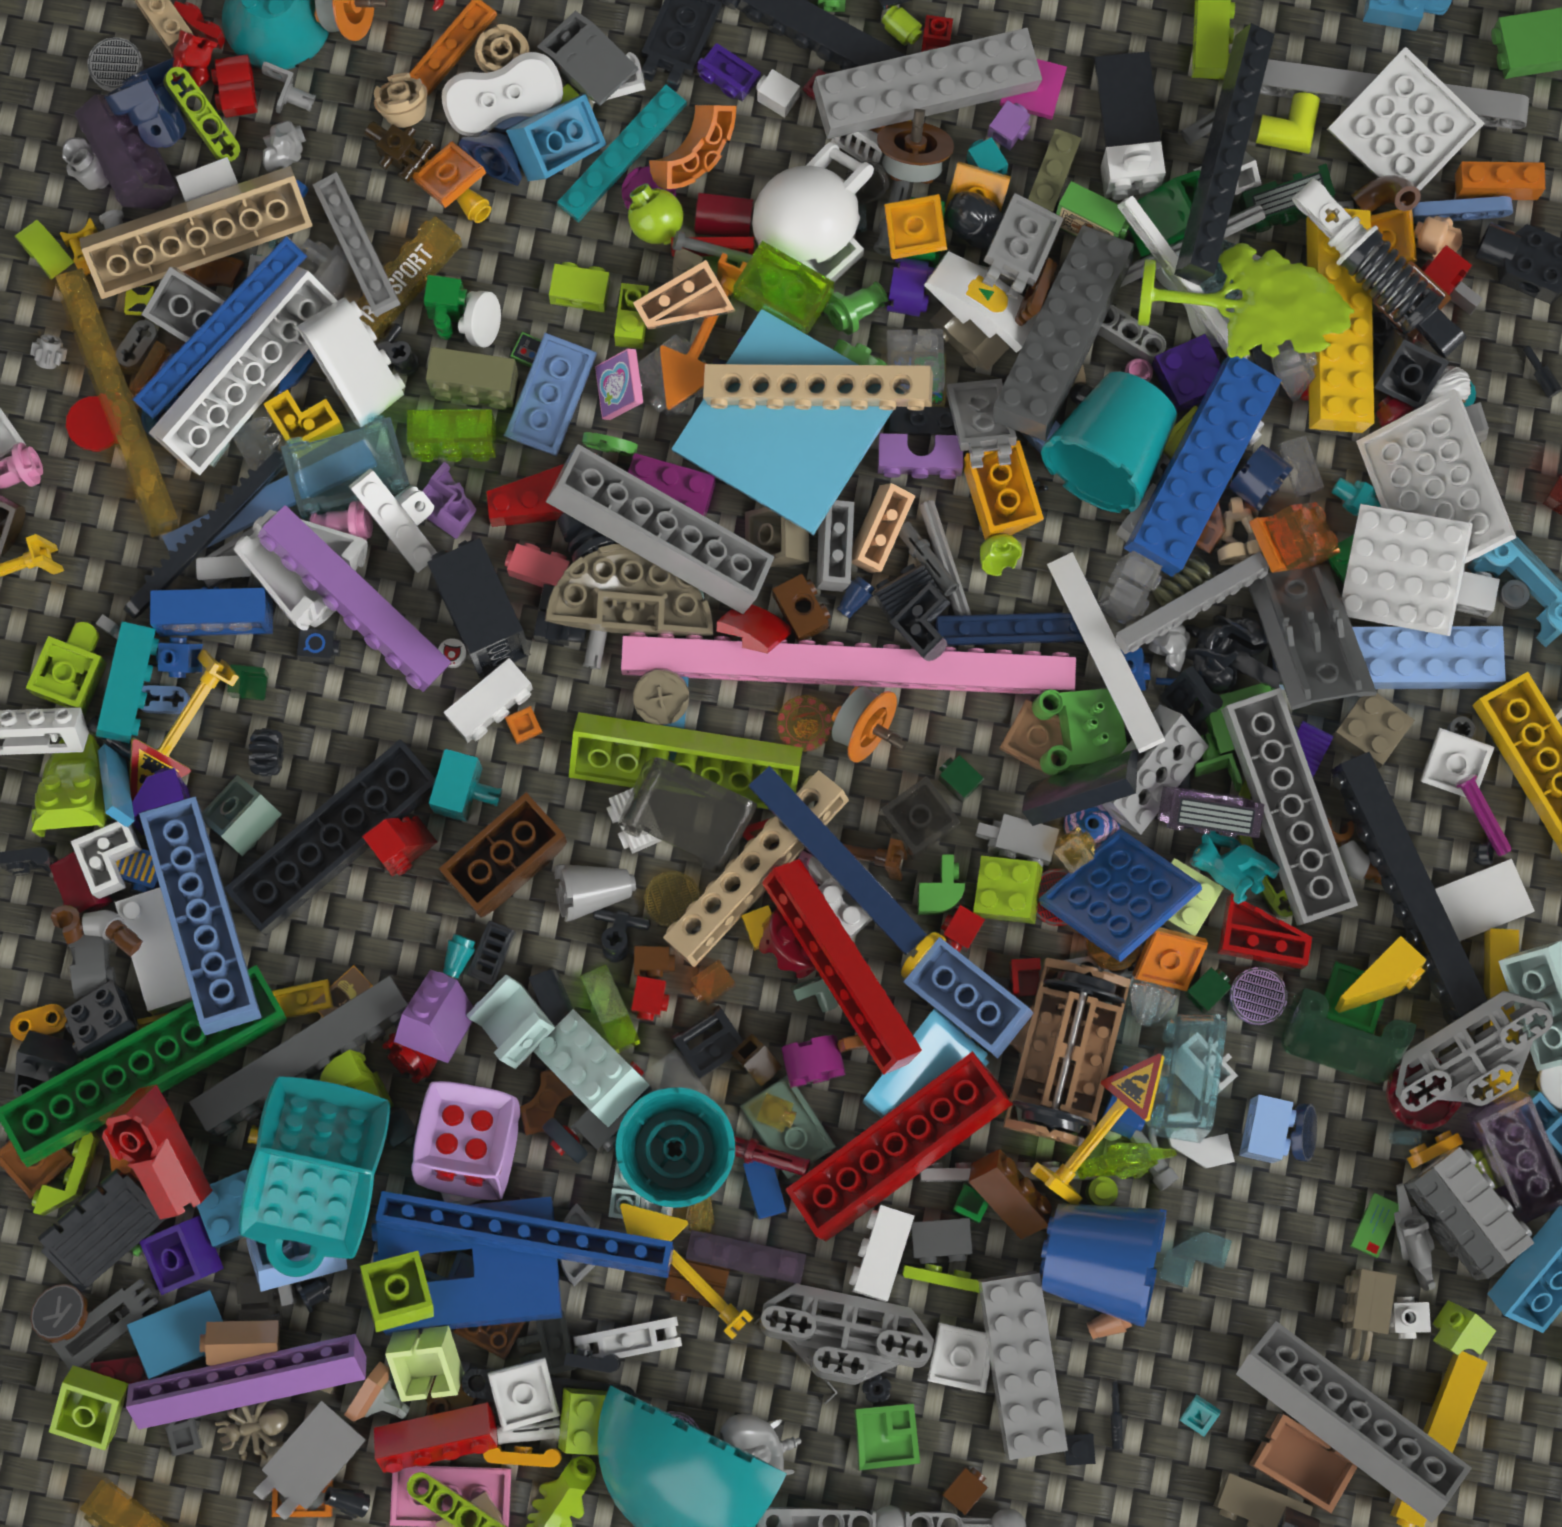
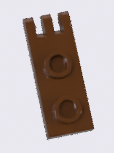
M1050 258L1044 262L1033 286L1028 284L1015 317V322L1019 326L1026 324L1027 321L1040 311L1048 296L1046 293L1056 279L1054 272L1058 264Z

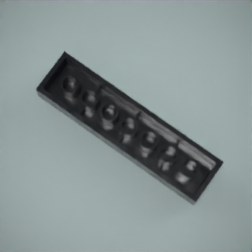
M399 739L224 888L225 891L256 927L267 936L370 848L362 837L385 819L399 818L402 821L404 817L430 797L435 784V777L406 744Z

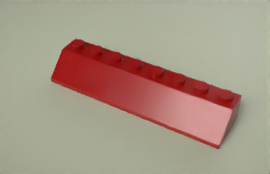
M972 1051L785 1190L815 1236L827 1242L1008 1109L1013 1103L997 1080Z

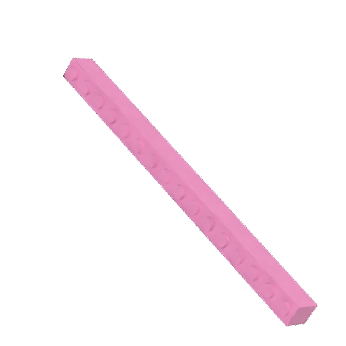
M630 633L629 636H623L622 675L643 676L646 672L654 669H669L678 673L681 677L696 679L1041 695L1049 689L1056 690L1059 693L1075 691L1076 657H1069V654L1064 652L1052 653V656H1041V652L1026 651L1024 655L1013 654L1011 650H997L996 653H985L984 649L971 648L968 649V652H956V648L946 647L945 651L937 659L926 661L913 647L911 649H900V646L895 644L883 645V648H872V645L868 643H856L855 647L844 646L842 642H827V645H815L816 642L810 640H801L799 644H787V640H783L766 654L742 648V641H731L730 637L725 636L714 637V640H703V637L699 635H687L686 639L674 638L675 636L672 634H658V637H646L644 633Z

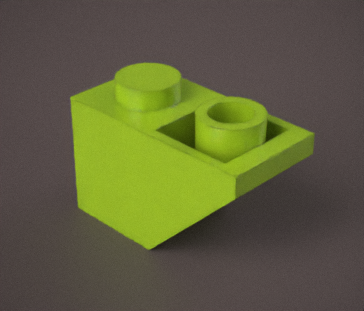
M621 283L614 334L615 346L643 349L646 325L633 302L649 294V286Z

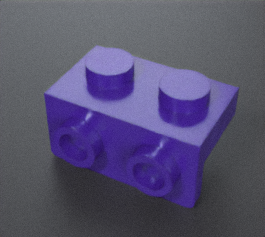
M718 43L713 46L704 59L700 58L697 62L699 76L709 84L715 83L721 87L722 92L731 99L737 98L741 102L761 77L760 71Z

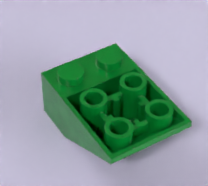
M1200 170L1175 177L1137 200L1169 246L1184 238ZM1130 226L1129 232L1141 257L1152 254L1132 226Z

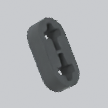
M140 320L136 322L118 347L116 358L124 369L135 370L139 368L157 343L158 331L151 321ZM149 328L151 336L149 338L144 336L141 340L139 332L141 330L147 331ZM134 350L133 354L136 358L134 360L129 359L126 362L123 355L125 353L131 354Z

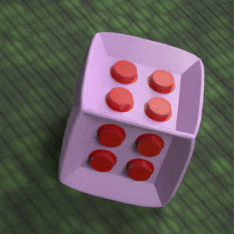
M446 1081L431 1082L422 1105L414 1142L411 1171L415 1183L430 1190L482 1200H501L508 1183L516 1148L518 1121L520 1118L518 1099L505 1092L485 1087Z

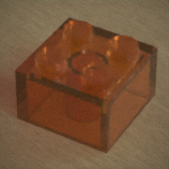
M1317 502L1290 505L1264 520L1287 571L1319 565L1340 553L1337 537L1330 531L1326 522V514Z

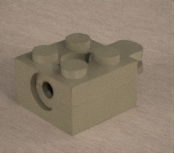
M1359 1269L1351 1271V1275L1346 1276L1344 1292L1348 1293L1346 1305L1342 1304L1340 1310V1322H1344L1343 1329L1351 1330L1348 1350L1349 1359L1356 1360L1360 1347V1360L1367 1362L1370 1357L1373 1334L1387 1335L1389 1333L1397 1275Z

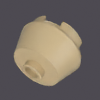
M505 24L496 25L497 27L491 28L480 35L475 46V59L485 73L499 70L517 56L529 52L526 38L516 28Z
M398 73L387 77L389 82L381 88L376 86L374 90V106L390 125L393 124L399 128L409 127L418 123L425 116L427 88L420 78L417 80L411 78L409 73Z

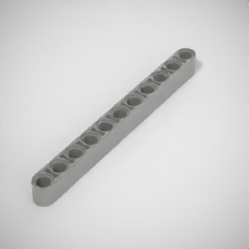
M1268 59L1260 94L1292 98L1296 93L1305 92L1318 96L1321 103L1349 106L1378 74ZM1445 84L1485 123L1484 125L1508 129H1522L1526 127L1529 98L1527 96Z

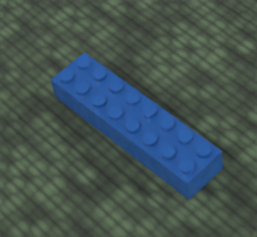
M1228 356L1223 360L1124 549L1171 577L1183 569L1282 381L1280 378L1244 357L1240 359L1238 356L1233 358Z

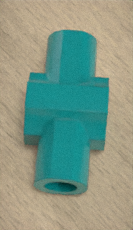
M1340 477L1331 491L1333 495L1344 500L1342 506L1354 516H1358L1360 504L1381 507L1378 498L1375 497L1374 487L1366 482L1357 480L1353 485Z

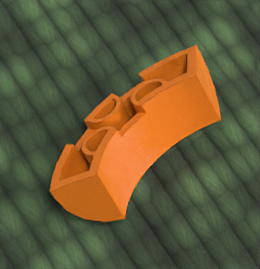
M695 105L692 127L681 146L664 158L649 160L650 172L653 181L658 187L663 189L685 187L696 182V179L705 172L711 171L721 159L720 153L726 141L731 139L736 118V106Z

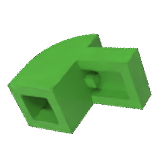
M942 855L941 883H919L918 915L945 914L959 903L965 889V883H954V880H959V863L954 862V855Z

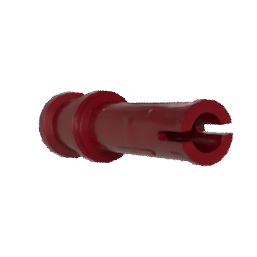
M734 1135L735 1157L744 1159L745 1163L749 1164L756 1161L801 1175L802 1177L807 1174L810 1159L760 1145L759 1141L755 1138L748 1140Z

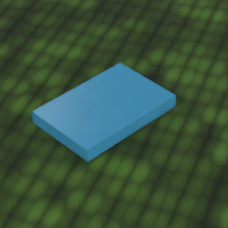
M210 1290L127 1324V1329L148 1380L206 1357L205 1352H200V1334H206V1322H223Z

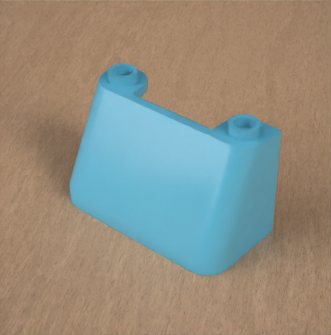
M1518 537L1475 558L1467 566L1474 574L1479 571L1493 573L1496 578L1507 569L1517 580L1524 582L1528 586L1530 594L1545 608L1536 618L1541 624L1540 633L1536 638L1545 648L1562 633V581Z
M934 1008L913 1035L922 1051L910 1064L882 1075L862 1103L879 1117L883 1118L972 1051L986 1067L989 1063L985 1059L988 1053L946 1016Z

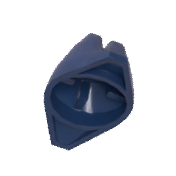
M484 130L478 137H463L460 140L459 146L483 166L486 174L516 186L520 184L522 176L518 168V157L507 135L495 132L489 133Z

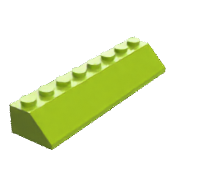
M579 712L573 730L569 778L632 788L640 785L644 790L769 809L748 785L770 766L796 793L803 747ZM670 751L677 752L675 760H669Z

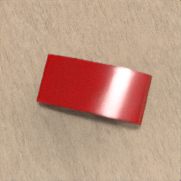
M175 1L174 7L195 36L200 35L217 42L216 48L222 50L226 40L221 28L213 22H205L201 10L196 5L189 2L182 4Z
M926 15L921 52L950 45L953 18Z

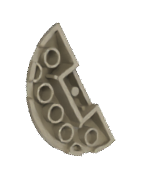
M621 544L600 547L598 551L592 552L585 557L581 556L564 571L557 585L554 586L548 600L545 621L602 632L621 634L644 633L658 636V634H672L674 636L713 635V622L707 600L703 599L698 588Z

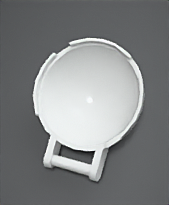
M829 142L806 166L789 168L773 177L759 193L753 211V234L762 253L777 263L789 266H801L800 261L815 258L817 263L837 254L848 244L856 232L860 216L858 214V200L855 193L870 179L874 171L873 166L867 162L861 163L840 151L838 145ZM835 160L854 172L845 181L834 172L825 168Z

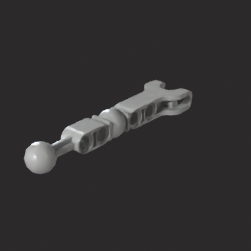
M892 1505L883 1506L876 1511L870 1510V1514L859 1509L769 1506L757 1523V1527H767V1518L770 1515H777L779 1522L776 1527H823V1519L827 1515L832 1514L838 1519L837 1527H852L854 1518L860 1515L866 1517L868 1521L867 1527H912V1522L917 1517H923L926 1520L927 1527H941L943 1520L946 1518H953L956 1522V1527H1026L1022 1514L1010 1508L999 1510L992 1518L959 1517L951 1512L915 1511L910 1513Z

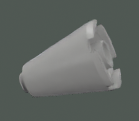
M559 864L555 867V879H560L559 888H555L560 914L562 917H565V922L575 920L630 898L632 891L636 890L635 877L633 874H629L627 869Z

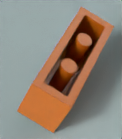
M1462 161L1455 172L1456 199L1507 196L1512 198V200H1538L1545 190V163Z

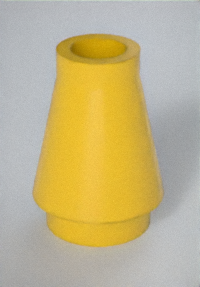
M469 188L456 199L470 221L480 223L491 213L489 201Z

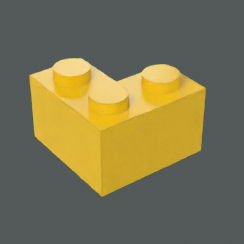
M286 390L264 403L269 416L296 459L344 432L340 420L327 399L301 412L289 391Z

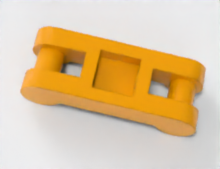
M498 1445V1448L483 1453L484 1459L487 1462L496 1464L555 1467L562 1459V1454L555 1448L549 1449L543 1454L532 1453V1447L515 1446L514 1451H503Z

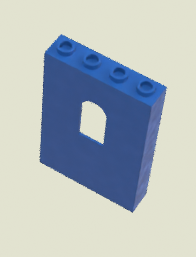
M551 1197L465 1205L555 1221ZM377 1222L371 1225L373 1241L378 1242V1252H373V1262L414 1251H419L421 1257L427 1253L465 1249L473 1250L474 1277L427 1282L433 1303L434 1317L383 1330L386 1336L392 1335L393 1332L417 1329L419 1332H423L425 1328L441 1326L459 1329L562 1318L557 1258L380 1228Z

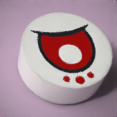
M447 639L438 648L451 661L448 668L461 666L467 658L466 648L460 640Z

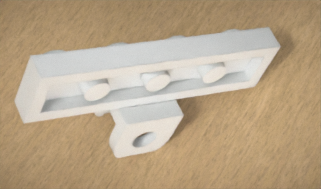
M369 469L348 487L411 567L418 573L428 565L427 562L432 560L431 557L437 553L417 527L433 512L434 505L424 492L418 490L415 486L405 488L394 497L376 473Z

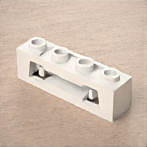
M81 707L0 710V739H5L3 746H0V755L84 751L89 731ZM50 737L52 742H56L58 737H62L65 744H49Z

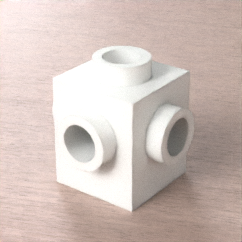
M1397 1297V1303H1393L1389 1326L1390 1333H1398L1399 1339L1417 1338L1416 1333L1431 1332L1429 1302L1415 1303L1414 1297ZM1405 1314L1408 1315V1321H1407V1322H1406V1320H1405Z

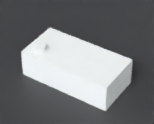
M159 887L115 902L118 915L124 919V924L143 941L139 950L131 958L147 1011L156 1015L192 1001L161 888Z

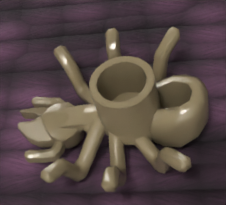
M268 1401L259 1403L254 1415H251L248 1406L241 1407L247 1421L235 1414L234 1409L228 1410V1416L241 1424L237 1426L227 1420L215 1422L216 1426L225 1425L217 1431L218 1433H226L225 1436L220 1438V1441L225 1444L231 1441V1444L224 1446L222 1450L232 1449L240 1435H243L245 1437L240 1446L239 1454L242 1460H246V1447L250 1436H252L254 1453L261 1455L263 1460H267L266 1452L259 1448L258 1438H262L270 1447H282L284 1442L271 1440L267 1435H277L285 1429L289 1421L287 1413L279 1408L263 1409Z

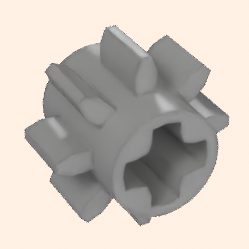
M45 334L41 338H37V342H32L30 355L35 356L34 360L38 366L45 369H54L57 365L61 364V361H65L67 349L63 348L62 340L59 337Z

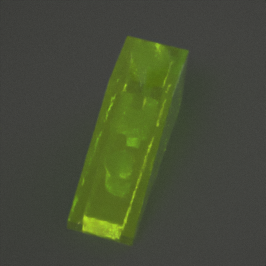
M607 964L580 975L610 1046L617 1053H620L640 1044V1039Z

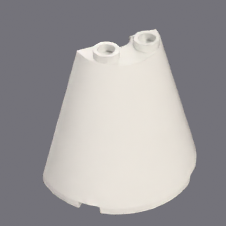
M269 510L263 517L261 516L255 521L253 525L254 533L251 536H243L237 541L234 551L295 626L301 630H307L309 625L315 628L326 621L335 611L329 609L324 604L323 597L316 591L309 590L295 571H289L274 551H268L261 544L258 537L261 528L277 513L276 511ZM302 520L352 569L356 571L358 566H364L368 547L365 539Z

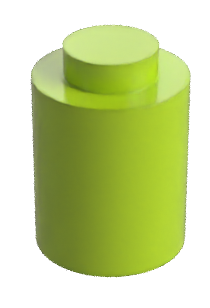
M1098 1177L1092 1180L1085 1189L1086 1199L1091 1205L1108 1206L1116 1200L1118 1195L1116 1183L1108 1177Z

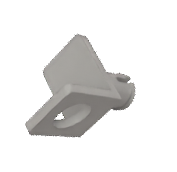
M264 61L262 74L285 83L277 102L276 113L280 114L283 105L287 104V102L310 112L316 95L293 87V72Z

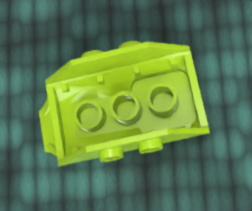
M88 734L83 752L53 753L45 764L42 781L38 785L37 793H35L36 809H32V832L39 837H45L46 829L93 825L103 828L110 825L111 820H115L105 813L98 756L100 746L91 734ZM63 738L60 739L58 744H65Z

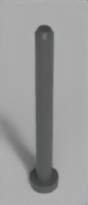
M677 230L673 239L672 249L680 251L683 247L716 257H721L722 253L728 255L727 260L738 263L744 261L749 266L768 271L794 270L795 278L801 277L802 270L799 267L782 265L770 259L685 237V232Z

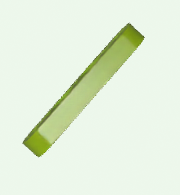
M181 67L171 68L163 79L164 86L214 157L217 160L228 157L229 162L234 161L240 153V146L190 74ZM172 74L176 77L180 75L183 77L181 85L185 90L189 86L192 89L182 98L179 96L183 91L178 84L174 86L171 84ZM190 96L197 97L201 102L200 110H190L186 105L187 98ZM211 119L217 124V132L215 134H208L204 131L203 122L205 120ZM223 133L225 137L221 141L225 146H232L233 149L230 151L232 156L230 157L228 154L222 155L220 152L223 149L221 143L217 141L214 144L211 140L216 139Z

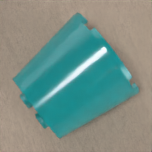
M1125 372L1108 373L1046 441L1041 450L1043 463L1051 475L1057 473L1065 481L1063 484L1065 489L1081 500L1110 512L1121 513L1122 509H1128L1130 512H1133L1140 506L1172 432L1177 420L1176 409L1169 398L1148 381Z
M681 1087L653 1091L639 1099L628 1110L620 1124L616 1138L618 1166L628 1185L639 1196L651 1203L673 1208L697 1204L714 1194L725 1182L731 1171L735 1157V1139L732 1126L720 1106L708 1096L698 1091ZM676 1141L681 1144L680 1151L683 1152L682 1155L678 1157L675 1154L674 1157H670L668 1155L670 1149L667 1145L670 1142L673 1144Z

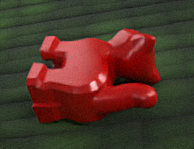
M180 30L179 41L173 51V68L191 67L188 73L200 88V86L211 79L208 65L211 61L212 51L217 47L218 43L206 37L195 36L190 32ZM172 74V81L177 82L181 78V75L176 77L174 74Z

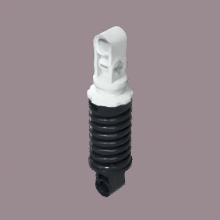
M1314 178L1292 198L1297 208L1308 216L1330 239L1328 245L1331 248L1335 247L1341 255L1336 264L1345 267L1350 276L1356 274L1355 281L1357 283L1364 281L1362 284L1364 291L1372 289L1369 293L1370 297L1373 299L1379 297L1377 304L1381 307L1386 305L1384 310L1387 314L1396 311L1393 315V321L1402 324L1401 329L1405 335L1416 329L1443 358H1447L1466 340L1464 332L1438 308L1445 297L1442 294L1440 295L1434 288H1429L1427 280H1420L1421 274L1419 272L1412 273L1414 268L1411 264L1404 266L1406 263L1405 257L1399 256L1396 258L1399 254L1398 250L1394 248L1389 250L1391 243L1382 240L1383 236L1376 225L1369 229L1364 228L1359 222L1360 219L1357 216L1352 218L1332 198L1326 188ZM1335 214L1334 221L1332 220L1328 223L1325 220L1327 215Z

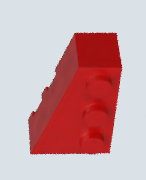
M1445 245L1435 259H1429L1421 270L1450 296L1464 279L1472 265L1449 246Z

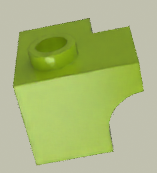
M1449 1300L1432 1323V1325L1440 1330L1433 1341L1456 1355H1459L1465 1349L1481 1355L1496 1332L1476 1313Z

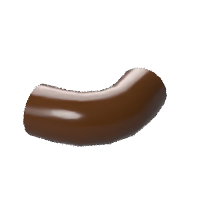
M1386 175L1361 186L1350 196L1360 210H1368L1372 213L1377 208L1388 203H1393L1401 211H1409L1418 205L1421 194L1419 189L1410 180L1398 175Z

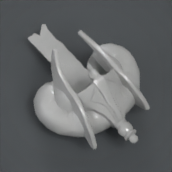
M738 1414L728 1418L721 1426L719 1434L721 1440L762 1459L787 1473V1475L794 1474V1470L784 1469L783 1453L786 1450L797 1448V1445L801 1443V1439L791 1437L784 1441H779L774 1428L782 1422L781 1419L766 1422L752 1414Z

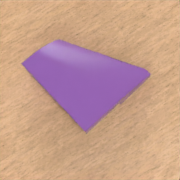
M443 462L422 491L434 505L433 512L426 519L457 539L477 510L471 500L465 497L464 489L460 482L455 483L450 475L449 465Z

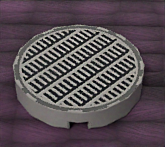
M119 37L106 38L97 43L90 51L87 61L88 72L99 87L107 91H113L122 86V82L125 79L142 71L144 68L143 59L137 47L127 39Z

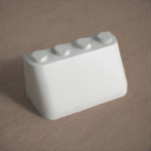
M342 298L299 324L296 328L353 422L359 427H363L404 395L402 389L405 388V384L398 373L393 375L388 365L391 364V361L383 349L380 351L374 344L377 338L370 326L364 327L359 319L363 314L355 301L349 303L346 298Z

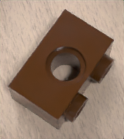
M803 574L772 589V596L787 624L792 628L791 631L798 644L799 641L807 640L828 629V619L831 618L824 603L819 605L814 595L818 593L811 579L806 581ZM799 602H806L810 605L811 609L806 613H800L795 609V606Z

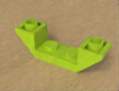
M95 1130L83 1136L81 1140L78 1139L75 1143L72 1154L75 1160L72 1168H68L64 1176L63 1184L66 1185L65 1191L42 1185L41 1190H36L32 1200V1206L35 1207L33 1213L45 1216L82 1196L100 1140Z

